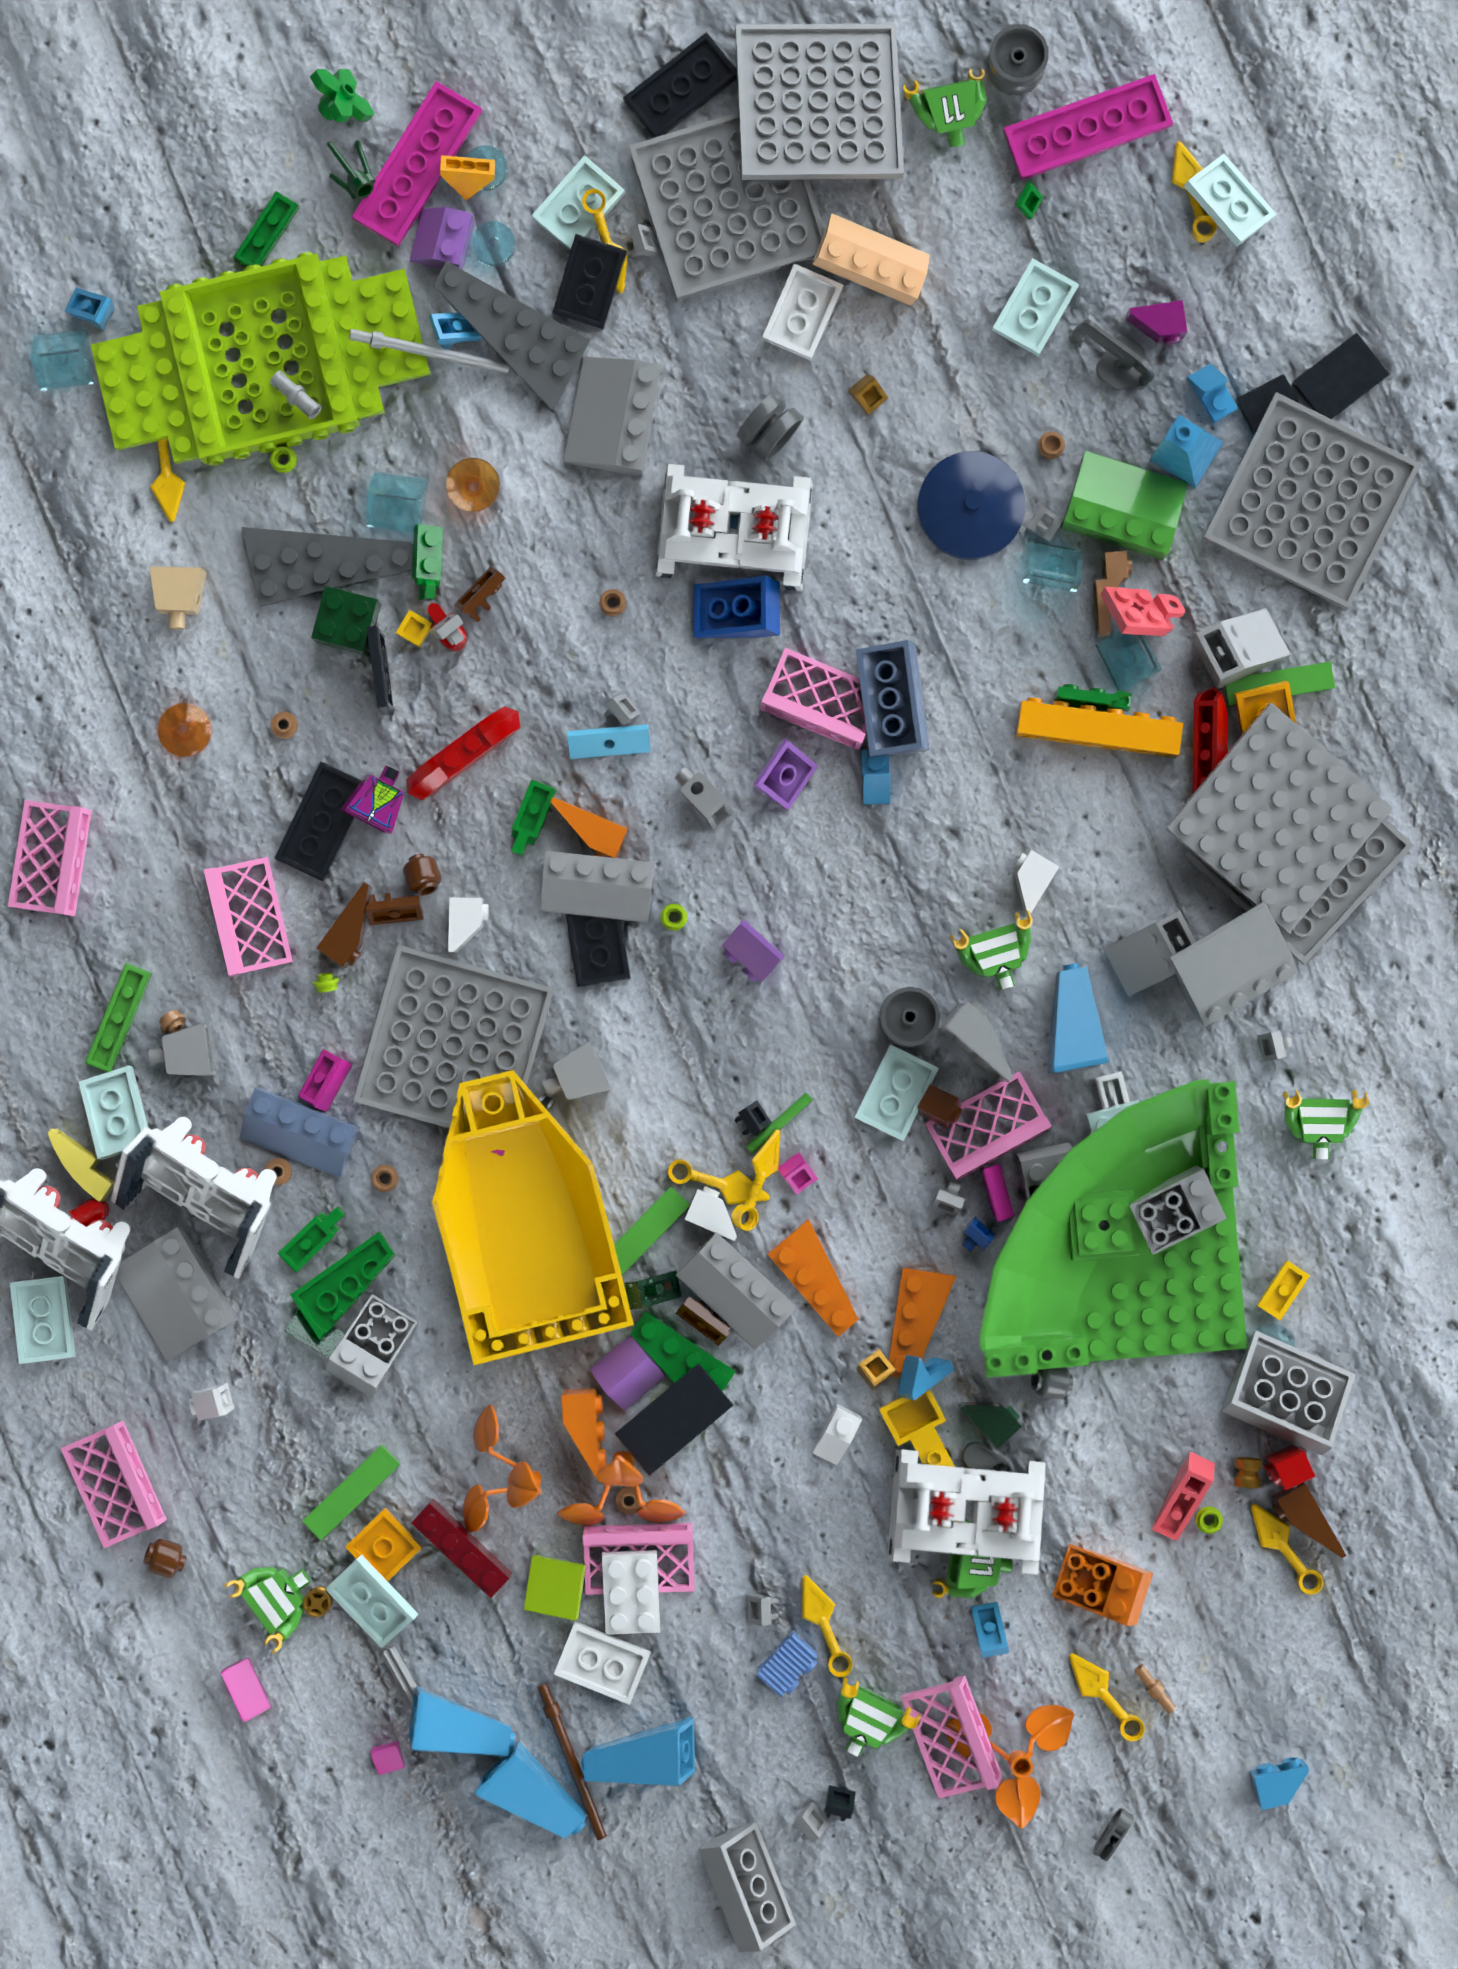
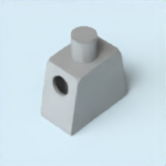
M686 767L675 776V779L682 786L680 792L685 800L713 830L733 813L728 800L701 772L693 775Z
M209 1024L196 1025L162 1036L163 1048L149 1050L151 1066L165 1064L167 1074L215 1075Z
M591 1042L582 1045L553 1064L552 1066L557 1076L542 1082L548 1097L563 1091L567 1100L611 1090Z

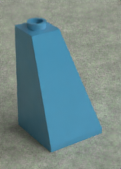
M1178 414L1150 458V461L1195 489L1224 442Z
M1079 963L1063 965V971L1057 972L1048 1058L1049 1073L1109 1063L1087 966L1080 968Z
M415 1687L407 1742L412 1750L508 1756L509 1749L514 1748L515 1732H511L512 1727L509 1724L424 1688Z
M688 1717L590 1748L581 1759L584 1781L681 1785L695 1773L694 1717Z
M520 1741L514 1745L513 1749L509 1750L508 1756H503L479 1779L475 1794L478 1797L565 1839L571 1833L575 1836L586 1825L584 1822L587 1814L586 1811Z

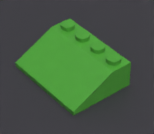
M1085 451L1061 528L1164 560L1169 553L1188 483Z

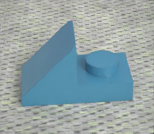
M75 288L64 312L72 317L88 321L103 331L114 311V305L112 300L106 296Z
M459 312L431 314L429 316L437 342L443 349L449 350L457 342L479 341L482 338Z
M1211 363L1187 377L1188 382L1213 424L1237 411L1238 407L1225 386L1228 379Z
M861 750L863 805L890 804L891 774H889V756L870 757L869 750Z
M906 1355L898 1389L899 1396L916 1400L955 1370L951 1361L934 1357L928 1359L923 1364L919 1357Z
M998 1602L971 1606L977 1644L980 1647L982 1658L1008 1654L1009 1648Z

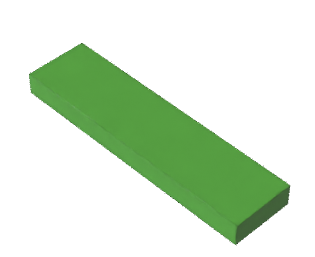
M1331 661L1253 674L1224 686L1227 707L1236 706L1234 693L1283 681L1289 682L1291 696L1335 689Z
M125 963L85 1064L105 1072L113 1071L152 976L151 972Z
M672 1186L614 1244L622 1275L690 1206Z
M382 1444L303 1520V1523L322 1540L401 1463Z

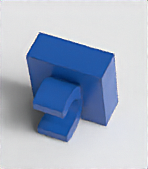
M975 1216L968 1223L964 1231L968 1236L964 1239L965 1242L962 1246L969 1252L977 1244L985 1250L992 1243L995 1234Z

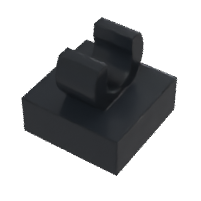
M758 1100L739 1111V1116L734 1120L735 1123L743 1120L747 1126V1129L742 1132L743 1135H748L749 1133L754 1135L772 1123Z
M829 1785L824 1809L826 1817L830 1818L831 1814L840 1816V1821L843 1822L846 1818L851 1819L856 1792Z

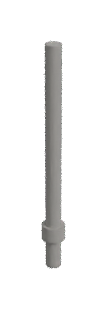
M350 329L349 340L367 343L372 348L381 349L386 347L508 374L509 366L502 361L384 336V333L377 331L369 333Z

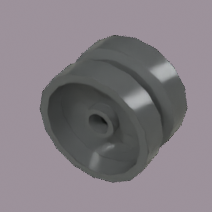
M1013 24L1003 28L994 37L987 58V74L991 83L999 91L1008 95H1023L1031 92L1040 84L1048 63L1049 47L1045 37L1037 29L1026 24Z
M776 391L768 395L753 410L737 433V438L746 446L757 442L755 454L764 462L769 461L783 448L804 420V416L795 408L784 411L786 400Z
M909 986L897 989L886 997L880 1007L878 1019L880 1028L888 1040L899 1046L912 1047L924 1044L934 1036L939 1027L941 1015L938 1004L931 994L921 988ZM909 1011L915 1015V1019L911 1022L905 1020V1014Z

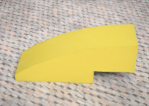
M50 1129L48 1136L52 1146L72 1178L97 1201H106L114 1189L115 1181L96 1168L100 1162L97 1159V1155L59 1129Z

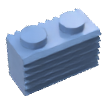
M792 1630L756 1670V1675L780 1697L785 1692L789 1695L798 1686L799 1681L797 1679L803 1672L806 1674L810 1673L816 1666L817 1651Z

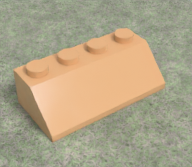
M831 213L812 265L911 306L918 299L927 275L930 255Z

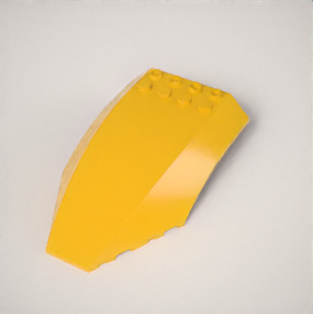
M514 1070L459 1083L456 1104L453 1109L449 1134L447 1135L442 1164L439 1169L438 1181L431 1204L433 1205L449 1262L473 1365L633 1326L629 1302L593 1163ZM503 1150L505 1151L504 1155L499 1156L498 1154L492 1153L491 1151Z

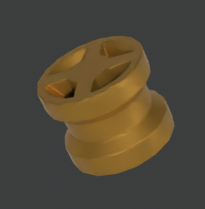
M316 1586L304 1597L303 1608L309 1616L321 1617L331 1608L333 1597L325 1590L326 1587Z

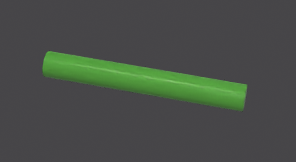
M804 1093L748 1143L746 1148L752 1154L755 1153L766 1143L775 1130L783 1128L813 1099L807 1093Z

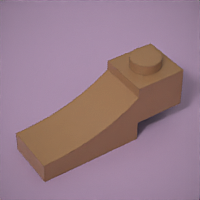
M1127 551L1105 552L1101 557L1103 579L1096 580L1093 583L1096 638L1108 637L1111 633V613L1100 595L1105 587L1118 588L1120 583L1126 582L1129 578L1128 575H1132V560L1127 558Z

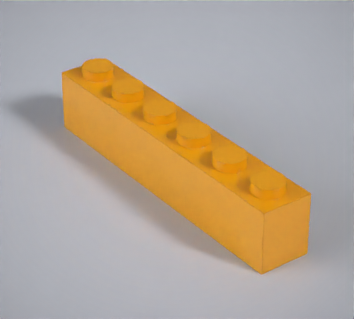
M1028 697L1026 701H1021L1019 704L1015 736L1170 758H1176L1180 753L1183 723L1176 722L1177 718L1161 716L1160 720L1152 719L1150 714L1134 712V715L1130 716L1123 715V710L1112 708L1107 709V712L1096 711L1095 706L1080 705V708L1069 707L1070 703L1063 701H1054L1053 705L1044 704L1043 699Z

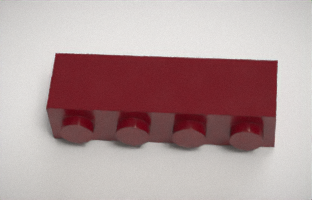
M434 1499L411 1522L419 1532L490 1598L510 1579L512 1572Z

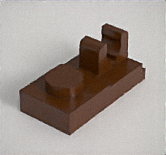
M490 566L454 606L464 614L467 613L476 622H479L481 618L477 616L476 608L482 606L489 611L491 606L484 599L497 593L506 578L498 570Z
M385 893L384 901H376L375 894H371L368 906H365L370 926L424 920L420 896H403L392 899L390 893Z
M688 1297L675 1313L718 1346L730 1334L728 1332L730 1326L726 1322L722 1323L719 1321L718 1315L715 1312L711 1315V1312L705 1308L703 1303L695 1299L693 1300L691 1297Z

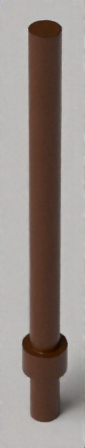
M547 1682L537 1686V1689L544 1704L542 1709L545 1717L550 1719L596 1839H604L607 1837L587 1783L584 1781L582 1770L560 1717L561 1709L558 1702H554Z

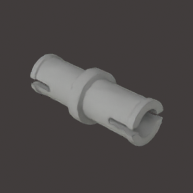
M278 371L271 378L270 385L282 393L290 405L298 407L310 420L319 414L322 406L310 398L301 385L294 384L282 371Z

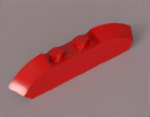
M1214 686L1197 694L1194 700L1192 795L1228 753L1226 705L1222 693Z
M504 706L473 726L430 758L406 779L407 794L422 801L433 795L515 734L521 728L519 712Z

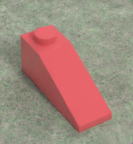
M1192 1452L1188 1454L1173 1481L1152 1530L1175 1541L1179 1539L1213 1483L1214 1462Z

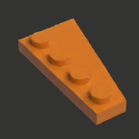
M808 1218L773 1248L768 1255L839 1337L859 1319Z
M902 1267L888 1358L889 1362L896 1369L891 1377L901 1378L906 1355L919 1357L922 1360L956 1275Z

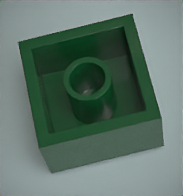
M325 586L311 638L318 644L368 656L370 648L367 627L376 626L381 603L375 598Z

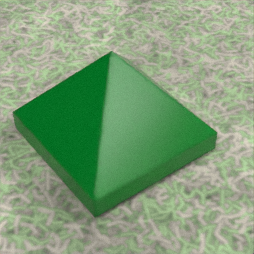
M1027 182L1016 197L1015 205L1028 220H1031L1044 197L1031 182Z

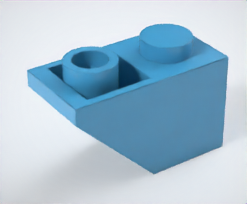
M1290 1757L1284 1759L1282 1764L1273 1766L1271 1763L1260 1764L1256 1766V1770L1250 1771L1256 1801L1262 1810L1290 1803L1309 1772V1767L1303 1759Z

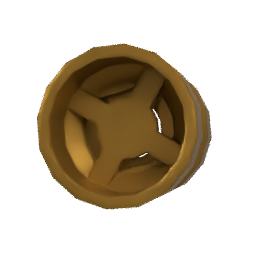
M1235 1457L1234 1466L1240 1471H1237V1475L1234 1476L1233 1485L1242 1488H1261V1478L1256 1471L1262 1469V1459Z

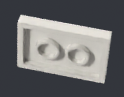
M794 264L762 336V340L811 361L844 285Z
M657 1550L602 1552L606 1635L660 1633Z
M574 1621L554 1675L630 1705L650 1651Z

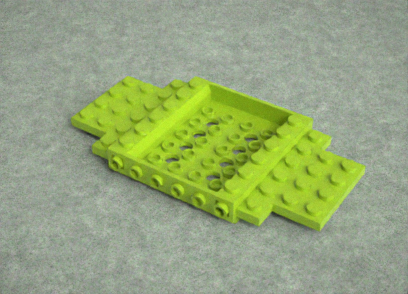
M304 252L297 255L295 259L286 260L280 258L271 261L270 265L262 267L260 265H251L246 267L245 271L237 273L226 271L220 273L216 278L208 279L202 277L194 279L191 284L183 286L181 284H172L167 286L166 290L159 291L161 300L137 306L143 332L90 344L115 449L119 451L169 439L175 464L200 458L204 464L208 463L209 466H215L224 463V459L232 457L234 459H244L249 457L250 453L256 451L269 453L277 449V446L285 444L288 447L302 444V440L313 438V440L326 439L330 433H351L355 431V427L361 426L360 419L384 414L385 411L379 387L431 375L427 356L386 347L381 349L372 348L367 343L349 340L350 329L369 333L377 331L384 333V336L423 344L405 268L353 281L346 255L321 261L317 253ZM279 309L285 311L287 318L283 323L276 324L272 321L271 317L274 311ZM225 322H230L234 325V332L228 337L222 336L219 332L220 326ZM284 335H288L293 339L292 346L287 350L278 347V340ZM231 348L240 350L241 356L236 362L226 360V352ZM295 361L299 364V371L295 375H287L284 372L285 364ZM278 371H282L294 384L301 385L305 389V393L322 406L320 408L321 411L315 418L310 420L298 407L290 405L286 401V397L274 386L270 385L271 378ZM237 374H243L247 378V383L242 388H235L232 385V378ZM242 400H250L253 403V409L250 413L242 414L239 412L238 405Z

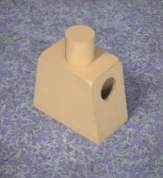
M150 567L156 611L160 614H169V629L184 630L185 615L199 614L206 572L199 567Z

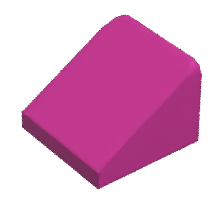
M800 1153L795 1154L778 1167L779 1172L796 1195L818 1180Z
M399 1740L372 1747L370 1753L378 1775L405 1768Z

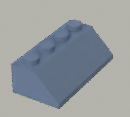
M905 640L856 649L870 757L904 755L930 750L916 644Z
M254 1088L244 1114L239 1139L341 1178L361 1127L262 1088Z

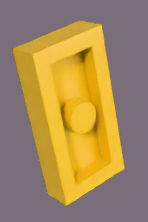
M1285 1260L1256 1305L1281 1321L1310 1275L1288 1260Z

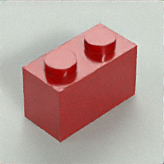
M1294 1444L1264 1457L1267 1465L1263 1466L1269 1481H1273L1275 1485H1279L1285 1490L1316 1477L1305 1451Z

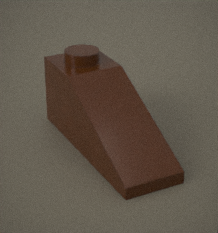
M365 882L317 946L319 951L344 968H347L348 965L353 966L362 954L359 950L363 944L367 920L365 906H368L372 889Z
M1304 1482L1290 1489H1283L1272 1496L1276 1503L1272 1507L1280 1520L1285 1518L1291 1525L1339 1557L1344 1558L1347 1556Z

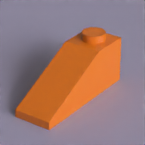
M552 797L551 804L592 851H595L594 856L618 857L629 831L628 828Z

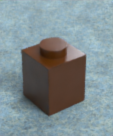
M931 1084L917 1106L919 1115L947 1129L952 1122L956 1123L962 1113L958 1097Z

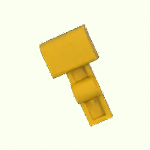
M930 1389L916 1400L899 1397L879 1408L898 1446L910 1440L915 1450L918 1451L922 1464L955 1467L935 1429L936 1426L945 1422L946 1419Z

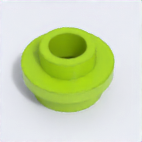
M279 446L272 451L270 464L275 471L288 473L297 464L296 453L288 446ZM282 456L288 457L286 464L279 463Z
M669 904L661 912V922L668 930H680L687 922V912L679 904ZM676 912L679 914L677 922L669 920L671 913Z
M332 972L316 975L317 979L312 981V985L316 987L317 993L330 992L338 989L339 977L333 976Z
M1205 1506L1196 1513L1195 1523L1203 1533L1213 1534L1221 1528L1223 1517L1217 1508ZM1206 1515L1213 1516L1212 1523H1204Z

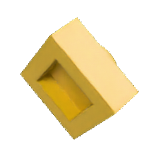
M409 610L397 629L396 634L420 648L429 634L433 623Z

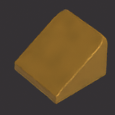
M869 374L865 375L848 390L849 394L867 415L888 399L876 378Z
M880 1349L858 1364L856 1369L872 1390H875L896 1371Z

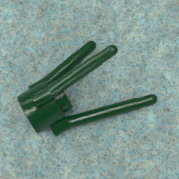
M356 140L355 145L364 172L352 170L333 143L327 142V146L348 173V182L346 184L333 173L329 177L347 191L352 199L368 197L374 189L373 184L376 180L371 174L360 141Z

